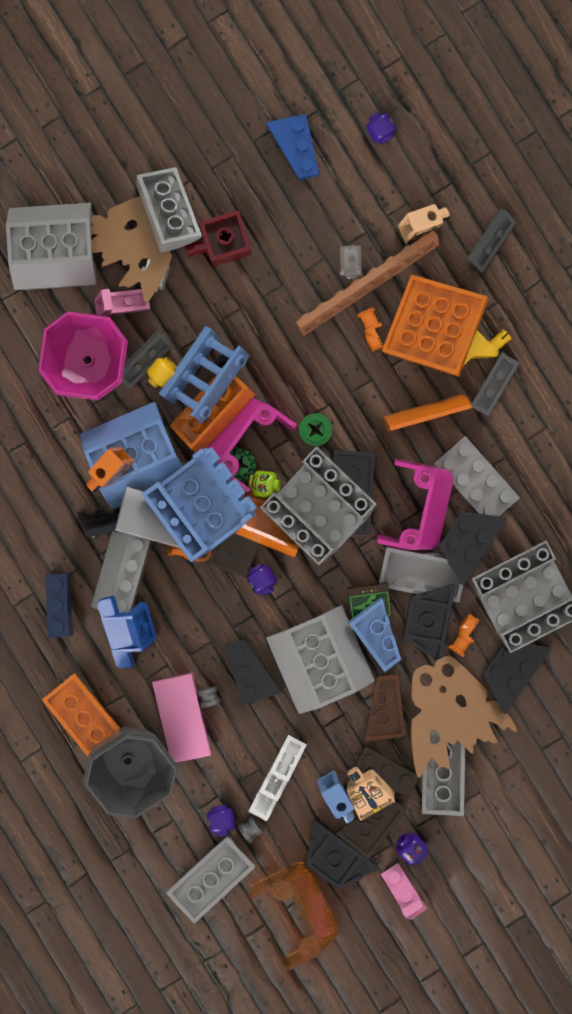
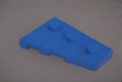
M307 115L266 122V126L286 156L298 180L319 176Z

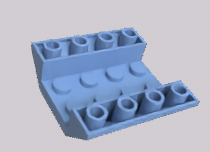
M152 402L80 434L83 452L90 468L109 448L120 446L135 461L113 484L99 488L111 510L121 506L123 494L127 487L145 492L155 483H162L183 467L162 422L164 420L156 402Z

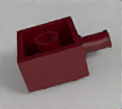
M239 210L199 222L203 234L202 240L185 245L188 258L203 252L209 253L213 267L252 255ZM227 235L229 241L225 242L223 236Z

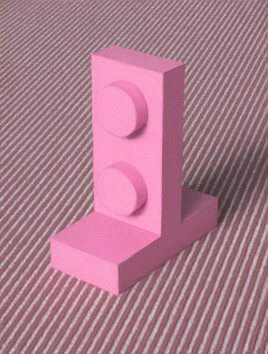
M104 289L94 299L96 313L99 316L107 317L114 314L150 310L149 301L147 303L144 302L142 289L110 292V289Z
M399 863L381 874L400 905L406 919L411 920L428 909Z

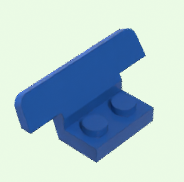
M114 595L101 598L97 606L115 663L119 668H132L135 665L132 652L143 651L157 639L147 603L140 602L128 613H119Z

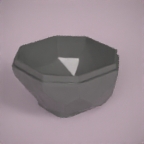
M123 727L91 749L83 784L108 815L137 818L172 794L178 765L155 734L147 730ZM127 757H130V758H131V759L128 760V761H125V760H124V759L127 758Z

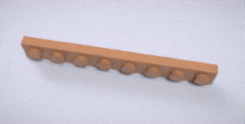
M434 230L423 234L418 241L412 245L405 246L397 255L387 258L378 268H372L366 276L354 280L348 288L338 291L334 294L333 298L327 302L320 303L309 314L302 315L296 322L301 334L305 336L438 247V235Z

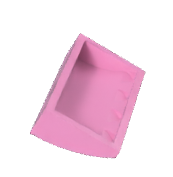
M193 672L152 682L168 752L173 760L181 762L210 756L212 752Z

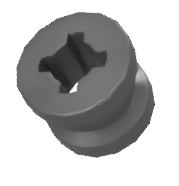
M217 686L197 691V695L201 698V708L210 707L221 702L216 694Z
M253 816L249 817L245 824L241 823L238 825L240 832L249 843L254 841V837L264 833Z

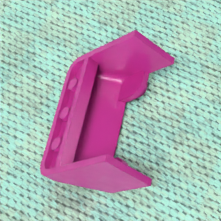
M252 398L212 441L207 449L212 447L221 458L218 464L224 462L233 474L230 478L233 481L236 479L234 476L239 469V462L230 452L253 420L264 426L270 425L274 420H277L292 432H295L297 424L272 406ZM237 480L246 492L245 494L249 496L251 489Z
M394 458V465L415 469V484L420 488L428 489V494L419 530L406 529L401 533L400 538L377 534V543L408 550H432L438 546L454 481L453 475L445 468Z

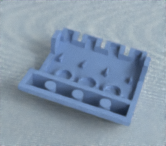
M212 447L200 449L192 455L193 459L162 483H155L141 494L190 562L212 551L245 526L256 515L254 512L257 509L256 505L249 496L243 497L246 492L236 479L230 480L233 474L224 462L218 464L221 458Z

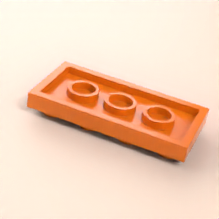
M76 673L72 674L42 699L44 704L87 756H89L91 749L96 744L121 729Z

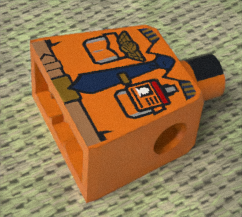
M121 446L109 448L88 471L92 478L86 483L87 487L91 491L96 492L100 487L110 486L135 461Z

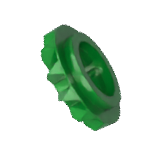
M313 413L307 415L301 421L299 433L302 440L308 445L321 446L330 439L332 425L324 415ZM322 423L319 431L323 436L314 434L310 437L312 429L308 424L316 427Z
M234 449L230 454L238 461L243 456V464L248 466V468H241L234 478L239 481L248 480L256 470V460L249 451Z

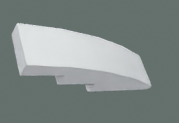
M290 735L287 736L248 810L249 813L264 821L268 820L306 747L305 743Z

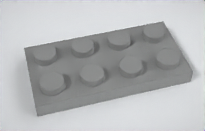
M466 436L434 463L436 467L448 469L452 473L454 478L453 486L478 514L500 516L520 498Z
M226 835L166 891V894L195 924L248 875L256 865L230 836Z

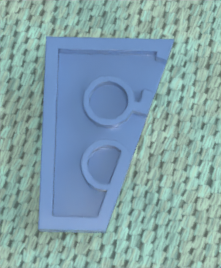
M380 597L348 621V623L385 672L399 662L401 657L390 627L389 618L386 614L383 598Z

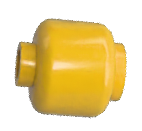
M167 357L164 359L157 358L147 370V374L150 377L148 379L149 383L155 388H158V386L163 388L166 382L174 375L177 366Z

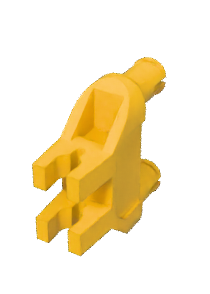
M502 329L491 341H487L477 330L464 365L470 359L497 357L499 355L498 350L512 339L511 336L508 334L504 339H501L507 333Z

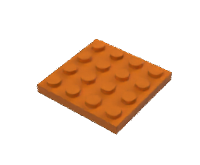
M411 275L382 352L459 377L489 301L488 296Z

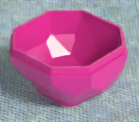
M68 311L44 329L38 371L56 395L99 401L122 383L128 340L110 317ZM87 357L92 359L90 364H85Z

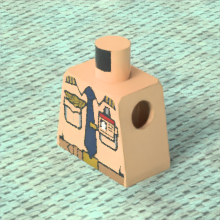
M433 204L407 213L398 225L405 244L419 239L425 233H430L433 230L437 231L443 224V221L450 218L449 211L446 207L438 210L437 206Z
M354 767L347 773L351 779L347 784V793L361 821L395 802L393 789L374 770H369L362 774L358 767Z

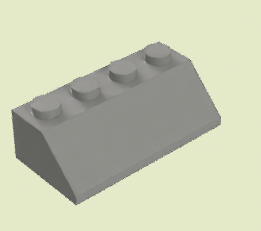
M123 532L111 533L91 607L98 609L97 604L101 598L114 595L119 613H128L134 608L152 540Z

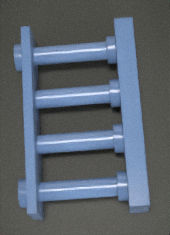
M207 326L204 327L177 366L174 375L159 392L163 398L173 405L179 400L192 408L193 412L190 415L202 424L210 416L212 409L250 356L239 345L235 351H232L219 343L220 337ZM212 349L229 358L223 368L206 359ZM200 366L217 375L211 386L194 376ZM189 383L205 392L199 403L182 393Z

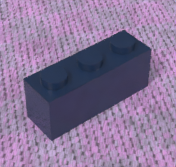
M71 573L47 574L45 578L48 638L69 637L73 635Z

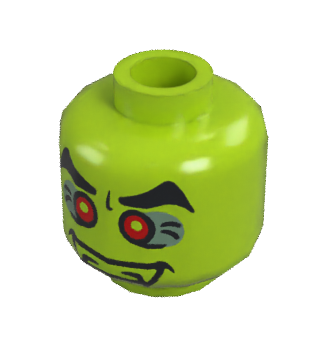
M258 470L254 475L250 476L249 488L256 497L269 498L274 492L276 493L280 490L281 481L277 480L275 472Z

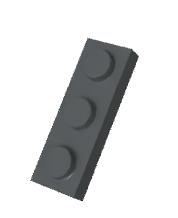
M499 210L467 258L470 265L480 273L484 271L516 223L506 210Z
M157 330L125 362L122 382L129 389L147 373L148 368L157 358H162L172 348L173 345L160 331Z
M504 353L499 355L471 403L474 410L486 417L490 415L517 369L519 362Z

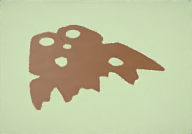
M138 196L110 208L107 219L101 215L92 216L91 234H97L92 240V252H103L102 258L104 261L102 267L122 260L123 266L129 264L130 269L119 283V287L126 286L129 288L140 282L143 299L147 303L161 283L172 255L169 251L160 252L141 197ZM134 220L137 222L136 228L132 230L124 229L129 221ZM143 258L150 260L146 270H142L138 266Z
M451 656L438 659L434 667L430 665L421 666L413 673L412 701L416 707L421 709V712L412 719L411 724L413 760L418 778L422 776L431 758L435 760L439 767L450 769L446 748L448 743L454 746L456 741H459L472 754L474 751L473 745L476 744L477 739L484 742L497 743L498 740L493 734L489 722L497 724L502 730L508 727L512 731L517 732V728L508 713L504 714L500 710L497 701L486 702L487 690L462 664ZM443 665H452L454 673L451 677L443 675ZM423 673H428L432 677L431 685L423 686L420 683V676ZM441 686H445V693L440 692L439 688ZM462 694L466 699L467 706H459L455 701L456 696ZM432 730L439 733L440 741L436 744H432L430 741V732Z

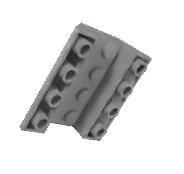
M91 203L9 208L6 220L8 265L15 291L97 285L96 265L93 262L91 224H93Z
M316 446L302 461L304 463L302 468L278 493L274 492L260 508L318 565H321L337 552L358 530L377 504Z
M547 540L472 578L477 595L488 617L510 653L572 622V595L554 562L556 558Z
M342 605L290 629L282 630L266 637L299 714L319 709L356 693L375 681L353 629L348 623L349 620Z

